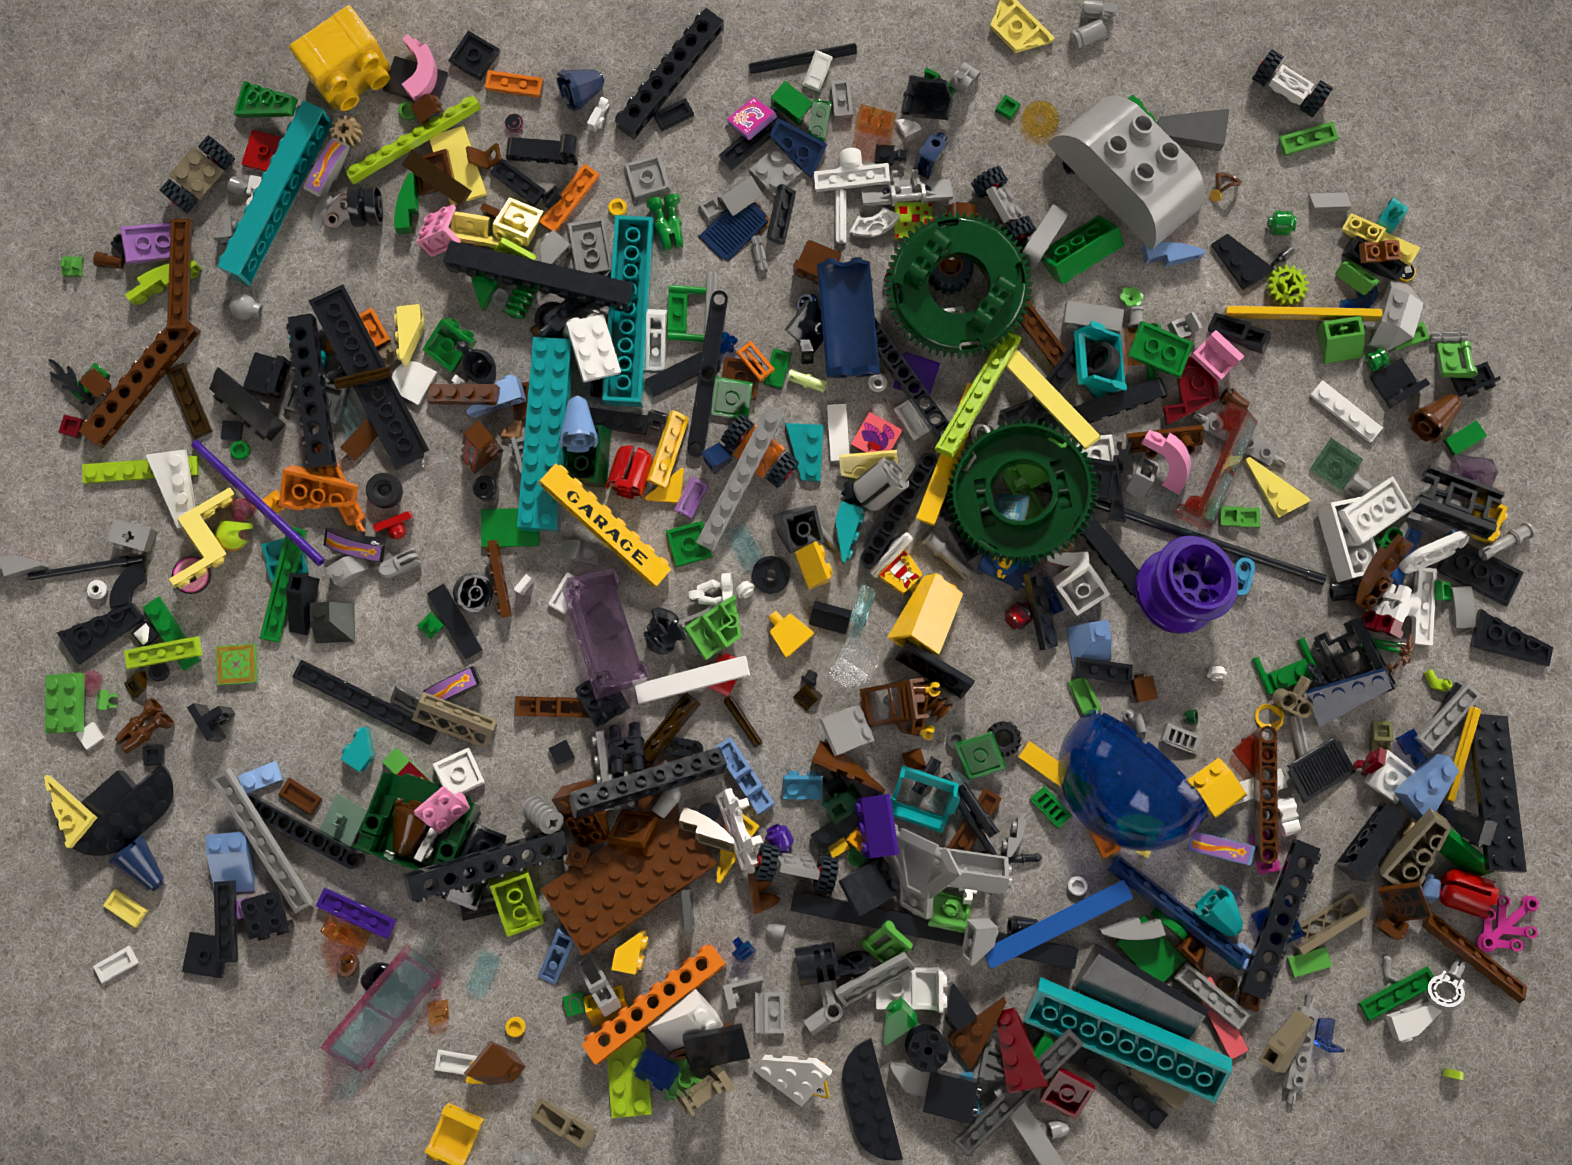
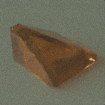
M448 999L428 1003L429 1023L432 1027L449 1019Z

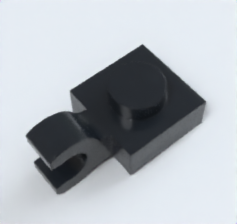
M876 144L875 164L888 163L890 166H893V161H907V150L899 149L894 151L895 145Z

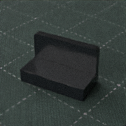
M814 601L809 625L846 634L852 610Z

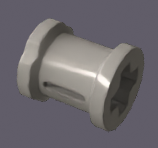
M1143 306L1127 308L1130 320L1128 328H1138L1139 322L1143 321Z

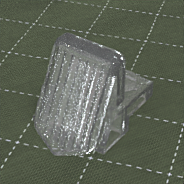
M848 637L838 651L828 675L848 690L854 692L862 682L867 684L870 681L880 659L876 656L868 641L850 639Z

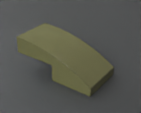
M1372 721L1370 752L1379 747L1391 752V742L1394 741L1393 722Z

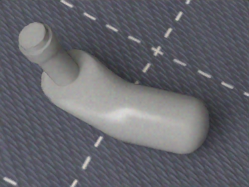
M1384 956L1383 976L1386 980L1390 979L1393 982H1397L1398 979L1390 975L1392 959L1390 956Z

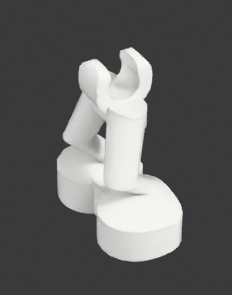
M722 573L720 582L712 579L698 585L697 590L689 591V598L691 600L698 599L699 604L718 605L734 595L732 574ZM715 587L722 590V596L716 598L705 596V591Z

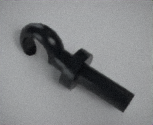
M1291 247L1285 253L1281 252L1278 255L1279 257L1272 261L1270 265L1273 267L1281 261H1286L1287 256L1294 252V248Z

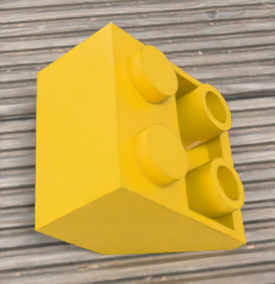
M817 541L795 552V557L808 590L829 583L833 574L830 564L825 563V550L822 545H818Z
M641 930L615 949L611 970L636 974L643 968L645 956L642 955V950L647 948L649 936L646 935V930Z

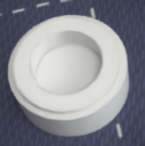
M1074 876L1069 879L1067 888L1072 895L1082 896L1087 892L1088 884L1084 878Z

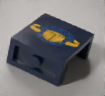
M988 543L989 546H991V547H993V548H995V549L997 550V547H995V546H993V545H991V544ZM983 553L975 572L981 575L985 573L1014 587L1013 590L1018 591L1020 587L1024 588L1025 586L1023 575L1027 574L1028 570L1032 571L1036 561L1033 560L1032 566H1030L1028 561H1025L1024 566H1022L1021 561H1018L1017 565L1014 566L1011 560L1009 565H1006V559H1003L1000 564L998 557L992 561L991 554L985 558Z

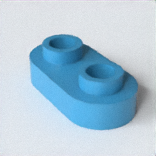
M1241 558L1234 564L1238 583L1242 585V589L1238 590L1237 596L1247 594L1251 587L1255 564L1249 558ZM1241 565H1245L1247 570L1242 571Z

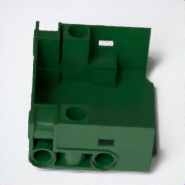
M382 772L360 830H358V833L361 834L357 844H353L352 847L411 870H418L455 859L460 854L472 822L475 823L481 806L472 803L470 797L465 795L470 809L445 831L438 834L432 847L434 852L429 860L426 859L421 862L414 858L420 845H417L413 853L407 855V857L398 856L393 850L395 801L404 799L403 803H409L410 800L424 803L442 786L408 773L399 776L394 773ZM429 825L425 829L426 833H428L430 829ZM450 846L453 847V854H452V855H451L450 852H449V847H450ZM451 873L444 877V882L449 881Z

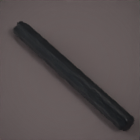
M856 43L818 51L830 55L834 59L857 54ZM815 51L749 63V71L751 74L808 64L811 63Z

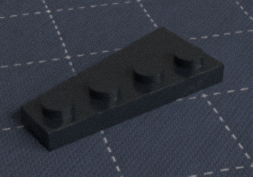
M130 603L105 615L94 617L87 622L79 623L72 626V628L56 633L76 663L82 664L144 621L145 618L136 604Z
M1483 609L1478 610L1476 627H1474L1470 647L1545 667L1550 666L1553 652L1552 646L1521 632L1520 629L1514 626L1512 627L1504 623L1503 620L1491 616Z

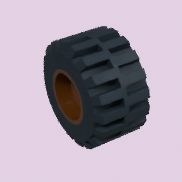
M963 257L945 259L940 262L928 279L930 281L929 284L931 286L934 285L936 291L942 290L943 294H946V292L954 294L955 291L959 293L963 287L966 288L972 279L974 262Z

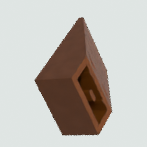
M593 779L562 786L551 799L558 812L563 815V821L580 847L605 842L610 833L605 810L575 819L568 802L572 791L595 785L596 783Z

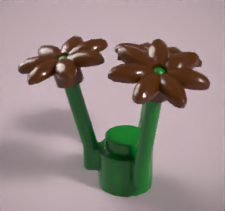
M1410 633L1406 642L1401 641V643L1373 637L1379 651L1383 649L1402 656L1401 660L1399 659L1394 666L1386 663L1391 674L1398 668L1401 661H1403L1402 666L1410 663V656L1414 654L1412 651L1414 644L1412 643ZM1385 645L1400 647V649H1396Z

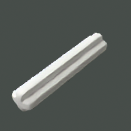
M843 189L835 191V242L838 244L846 243V190Z
M907 532L904 533L870 570V573L875 578H878V575L908 546L913 537Z

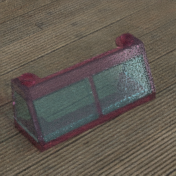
M405 944L345 1018L326 1038L320 1048L361 1073L365 1068L369 1070L376 1062L374 1057L431 989L436 990L441 984L442 980L440 978L443 973L409 945Z

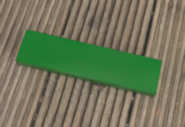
M1425 966L1363 999L1358 1004L1367 1021H1371L1425 992L1434 975L1429 966Z

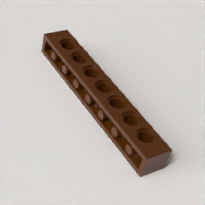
M190 322L188 331H169L166 326L163 331L156 335L154 342L145 348L139 360L132 364L128 373L120 378L118 385L108 392L106 399L95 408L92 416L83 422L79 432L97 446L104 448L167 373L166 370L173 366L201 331ZM179 332V336L173 339L174 335ZM167 347L166 352L161 354L162 349ZM154 362V366L149 369L150 363ZM142 376V380L137 383V379ZM130 391L129 396L124 398L125 393ZM117 406V410L112 413V409ZM105 420L104 426L100 428V423Z

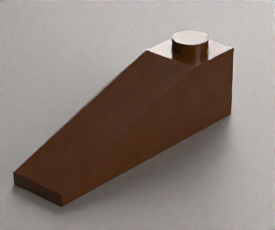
M825 739L824 742L820 740L811 763L879 792H885L886 789L845 753L834 757L828 740Z

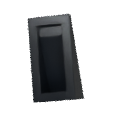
M812 339L800 340L802 364H813Z

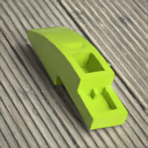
M191 261L190 279L197 277L199 271L202 270L201 266L195 261ZM169 264L154 268L137 277L140 285L125 294L127 299L135 306L137 304L141 305L148 300L149 296L160 293L164 286L168 287Z

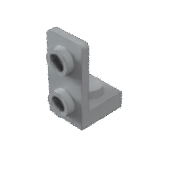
M753 972L746 974L745 979L739 980L738 977L727 979V983L723 985L728 1009L737 1008V1002H740L738 991L733 990V987L763 980V975Z

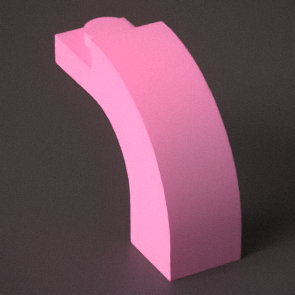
M407 34L402 39L406 47L417 59L418 65L415 73L402 83V86L411 99L417 102L433 91L437 80V66L427 44L425 43L421 46L416 38L412 39Z
M1149 430L1142 444L1160 453L1169 464V474L1162 486L1180 495L1191 471V459L1188 450L1175 435L1170 433L1166 439L1160 433Z

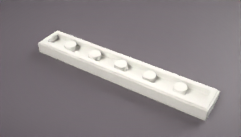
M741 656L635 684L638 703L643 704L750 676L746 656Z

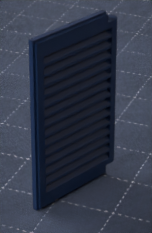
M753 202L734 216L726 209L698 237L721 260L725 257L726 261H729L769 221L765 219L767 215Z

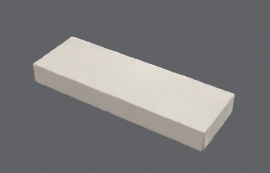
M846 404L827 405L831 462L840 461L839 455L849 454Z

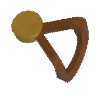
M1216 173V189L1211 191L1210 199L1213 202H1219L1223 196L1222 192L1231 186H1240L1242 181L1228 173ZM1225 177L1234 181L1220 189V178Z

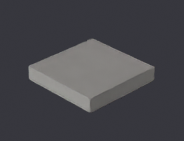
M660 154L624 164L635 200L671 190Z

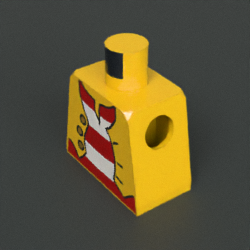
M904 549L878 575V578L904 595L908 590L914 593L919 584L918 580L923 576V573Z

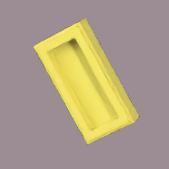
M117 889L113 890L103 907L134 928L138 927L148 912L147 909Z

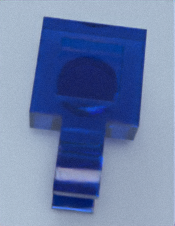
M1413 728L1396 737L1395 740L1405 756L1411 754V760L1416 766L1427 761V758L1420 749L1423 746L1415 739L1418 734Z

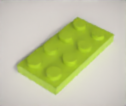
M643 1031L607 1058L612 1118L652 1114L646 1031ZM608 1035L605 1036L606 1046L610 1042V1038Z

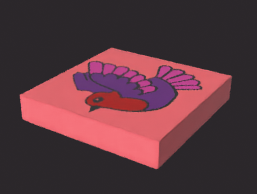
M869 412L851 446L864 453L889 451L893 449L903 430Z

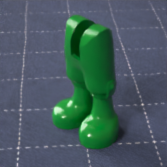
M670 194L663 199L668 214V221L664 218L663 204L660 197L646 200V207L653 211L656 216L655 229L658 231L665 251L671 250L669 234H673L676 249L683 248L682 221L676 216V206L681 200L679 194Z

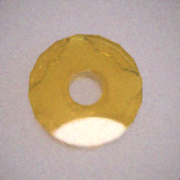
M1038 100L1027 105L1023 111L1021 121L1023 128L1028 134L1043 138L1055 131L1059 123V114L1054 105L1047 101ZM1042 115L1045 117V122L1038 123L1035 117Z

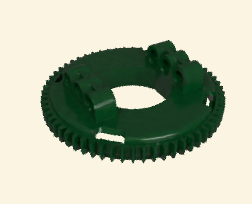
M957 211L955 217H952L951 212H949L947 218L941 213L939 220L934 215L933 222L927 218L926 225L922 221L920 222V229L914 226L913 230L915 233L909 230V238L906 236L902 238L905 243L898 242V247L901 249H894V253L897 256L891 255L890 258L894 262H888V266L892 269L886 270V273L891 275L885 277V281L890 282L885 284V288L890 289L885 292V295L891 296L886 302L892 303L888 308L889 310H895L891 316L898 317L895 320V324L902 323L899 330L905 328L904 336L910 333V341L916 338V346L920 342L923 343L922 350L928 346L929 353L933 349L936 350V356L940 351L943 352V357L950 353L951 359L955 353H957L958 359L961 358L962 353L968 358L969 352H972L973 357H975L977 351L982 355L984 348L987 352H990V345L996 349L997 342L1000 344L1004 343L1002 337L1008 340V332L1014 334L1015 331L1012 327L1017 329L1020 326L1016 321H1023L1020 315L1025 316L1027 312L1023 308L1027 309L1029 307V304L1025 301L1031 300V297L1027 296V294H1031L1032 290L1027 287L1032 286L1033 283L1027 280L1032 275L1026 274L1031 268L1025 267L1029 262L1028 260H1022L1026 254L1019 253L1022 246L1015 247L1018 240L1012 242L1013 235L1011 234L1007 237V229L1003 232L1000 231L1001 224L996 228L994 227L995 221L989 224L987 223L988 217L982 221L981 215L975 219L974 213L967 217L966 212H964L963 216L960 217ZM952 257L967 258L979 265L984 271L988 281V293L975 310L963 314L951 313L939 307L932 299L928 288V279L940 262ZM1016 265H1017L1018 272H1019L1020 282H1018V274H1017V270H1016ZM895 284L900 287L901 304H899L897 287H894ZM977 340L981 343L980 346H978L977 343L971 345H963L961 346V349H959L960 344L964 342H971Z
M1021 418L1019 424H1016L1014 419H1012V425H1008L1007 421H1004V426L1001 427L997 423L998 429L994 430L990 426L991 432L988 433L986 430H983L984 436L981 437L977 434V441L971 439L972 446L965 445L968 451L961 450L963 458L958 456L956 458L959 464L953 463L956 471L951 470L950 473L954 477L948 478L953 484L947 485V488L951 490V492H947V496L952 498L947 500V502L953 505L948 509L950 512H954L950 516L952 519H956L953 521L955 526L960 525L957 531H964L961 537L966 538L968 536L966 543L973 542L971 545L972 549L978 546L977 552L979 554L984 550L985 558L991 554V560L994 561L998 557L1000 564L1003 559H1006V565H1009L1010 560L1013 561L1014 566L1017 565L1018 561H1021L1022 566L1025 565V561H1028L1030 566H1032L1033 560H1036L1039 565L1041 558L1048 562L1047 556L1055 559L1054 553L1056 552L1061 556L1062 548L1069 551L1067 545L1070 544L1074 547L1073 539L1080 541L1078 534H1085L1082 528H1089V524L1086 521L1093 520L1089 514H1095V510L1091 507H1097V502L1093 500L1098 499V495L1093 494L1098 492V487L1093 486L1098 484V480L1092 479L1097 476L1096 472H1091L1095 468L1094 465H1089L1092 462L1091 458L1085 459L1088 456L1087 451L1081 453L1083 446L1077 447L1078 440L1071 442L1073 439L1072 435L1066 438V430L1060 434L1059 426L1053 430L1052 423L1047 428L1045 421L1038 425V420L1036 419L1034 424H1031L1029 418L1026 424H1023ZM1048 434L1050 438L1058 441L1062 445L1064 444V442H1066V447L1061 448L1057 444L1049 441L1047 438ZM974 454H976V459L973 461L968 471H962V467L966 469L969 461L972 459ZM1018 464H1029L1042 469L1049 476L1053 492L1052 500L1045 511L1037 517L1022 521L1012 520L996 510L992 487L996 478L1007 468ZM1080 517L1079 520H1078V522H1077V524L1074 526V528H1073V529L1071 530V532H1070V529H1071L1072 526L1075 524L1077 518ZM984 539V540H985L986 542H988L989 544H991V545L997 547V550H996L995 548L989 546L988 544H986V543L983 542L982 540Z

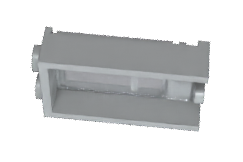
M947 848L950 850L962 874L949 884L950 887L997 894L1003 893V896H1006L1007 888L1011 889L1012 865H1009L1008 857Z

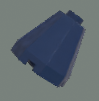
M595 69L562 70L557 73L560 77L556 79L562 98L566 96L569 101L566 105L572 111H577L587 104L603 89V83L605 82L602 73Z

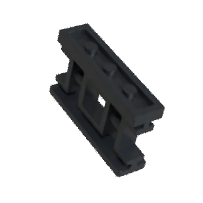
M1429 465L1422 474L1421 481L1430 484L1428 494L1421 492L1417 496V502L1413 505L1412 512L1488 539L1497 528V520L1488 517L1490 507L1496 509L1501 505V499L1504 497L1505 492L1495 487L1481 484L1476 480L1465 478L1457 473L1446 471L1439 466ZM1438 483L1447 486L1445 491L1437 488ZM1452 493L1468 498L1465 508L1450 502ZM1434 497L1443 498L1442 504L1433 501ZM1476 497L1484 500L1483 505L1475 502ZM1473 510L1480 512L1479 518L1471 515Z
M1361 616L1345 622L1343 625L1347 633L1331 639L1326 631L1314 637V646L1318 652L1321 651L1325 667L1330 669L1333 674V682L1367 673L1374 668L1376 670L1385 668L1392 688L1386 692L1392 691L1398 686ZM1356 632L1362 645L1359 644L1350 648L1346 638L1354 635ZM1338 642L1343 652L1335 655L1333 658L1327 645L1330 646ZM1358 651L1366 668L1350 674L1342 657Z

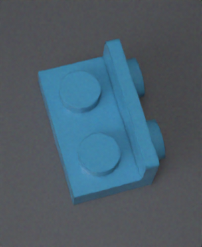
M787 771V775H783V799L822 800L823 776H819V772H807L806 776L799 775L797 771Z

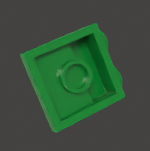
M453 318L441 319L422 349L450 372H455L464 357L463 353L454 348L456 342L467 341L470 348H473L477 342L473 338L474 334L467 329L463 331L459 328V322Z

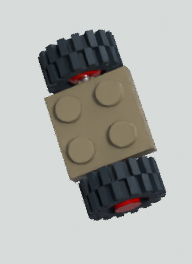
M209 135L198 145L199 149L207 157L193 146L170 172L169 176L178 182L181 187L171 179H168L159 189L173 204L186 213L197 203L187 192L189 191L201 201L225 174L221 168L226 170L235 160V157Z

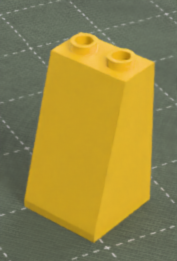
M933 573L923 576L887 638L901 648L909 640L932 655L940 654L963 593L955 585L945 581L943 576Z

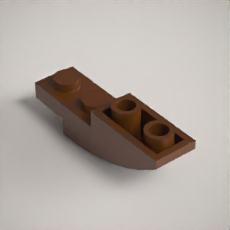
M1397 534L1386 549L1380 546L1361 580L1356 597L1358 605L1371 611L1393 583L1394 579L1390 575L1415 544Z

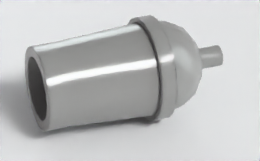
M680 787L664 791L652 810L660 817L665 818L680 801Z

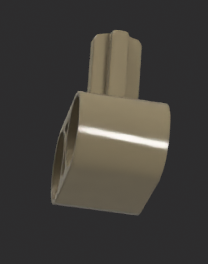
M1301 676L1292 692L1282 688L1277 689L1272 696L1273 702L1301 718L1310 717L1314 708L1312 703L1305 700L1303 696L1311 680Z

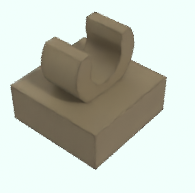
M390 342L378 350L386 367H391L398 361L396 349Z

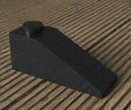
M1440 804L1438 811L1461 837L1469 840V844L1481 847L1482 844L1491 846L1497 822L1449 804Z

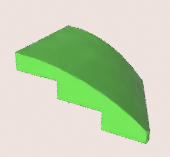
M735 595L725 599L683 627L704 660H707L719 650L727 648L742 637L741 628L738 623L739 615L736 610Z

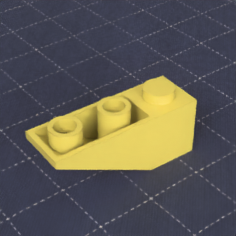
M419 304L396 307L397 314H394L396 326L398 325L395 337L397 343H399V349H396V354L404 367L408 366L425 330L423 310Z

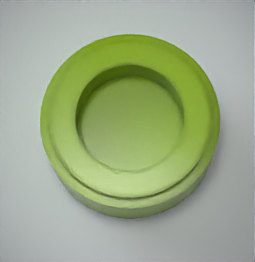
M1447 1068L1443 1069V1077L1464 1081V1072Z

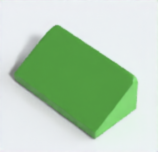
M1352 260L1343 262L1335 273L1336 276L1363 295L1369 293L1380 282Z

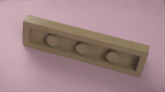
M423 692L412 718V721L485 749L497 722L493 718ZM420 710L428 712L430 717L423 718L418 716ZM444 718L449 724L441 725L437 719ZM462 725L466 727L467 732H459L456 726ZM480 732L487 735L485 741L476 738L475 733Z
M1350 892L1293 928V933L1298 930L1306 932L1304 941L1297 944L1293 936L1290 941L1297 953L1304 955L1369 915L1370 912L1366 906H1361L1353 892ZM1349 898L1352 899L1357 907L1350 912L1343 910L1344 902ZM1330 910L1339 911L1338 918L1334 922L1326 920L1327 913ZM1314 920L1322 921L1321 930L1318 932L1309 931L1311 922Z

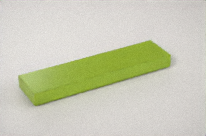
M200 636L123 650L126 670L203 656Z

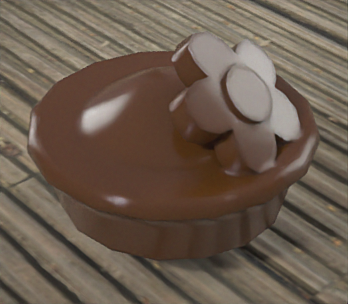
M345 953L338 960L337 971L341 977L353 976L358 971L360 962L354 953Z

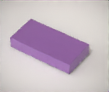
M691 476L674 510L692 519L709 485Z

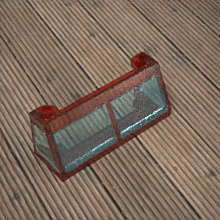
M1231 402L1221 407L1217 415L1223 421L1222 429L1230 432V435L1203 496H1191L1186 500L1185 504H1178L1175 510L1176 514L1209 528L1213 525L1258 423L1249 410Z

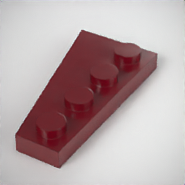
M1013 1007L1002 1010L997 1020L1008 1093L1013 1094L1049 1087L1033 1052L1032 1044L1028 1040L1027 1032L1017 1009Z

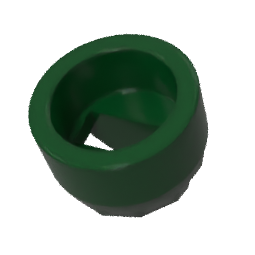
M1196 709L1184 712L1183 716H1187V719H1183L1186 724H1198V712Z

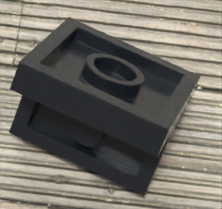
M193 703L187 707L207 741L221 742L226 738L219 724L222 726L232 720L231 716L235 715L231 707L217 706L211 711L207 705Z

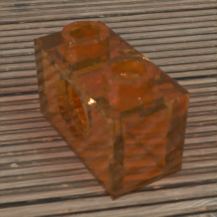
M860 104L855 130L891 139L897 113Z

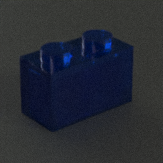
M645 1046L633 1067L637 1078L642 1081H646V1079L652 1081V1086L660 1091L664 1089L670 1090L681 1069L676 1063Z

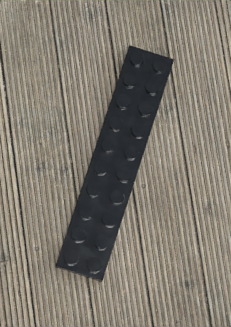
M343 284L308 300L347 376L386 367ZM392 377L353 386L396 470L431 454Z

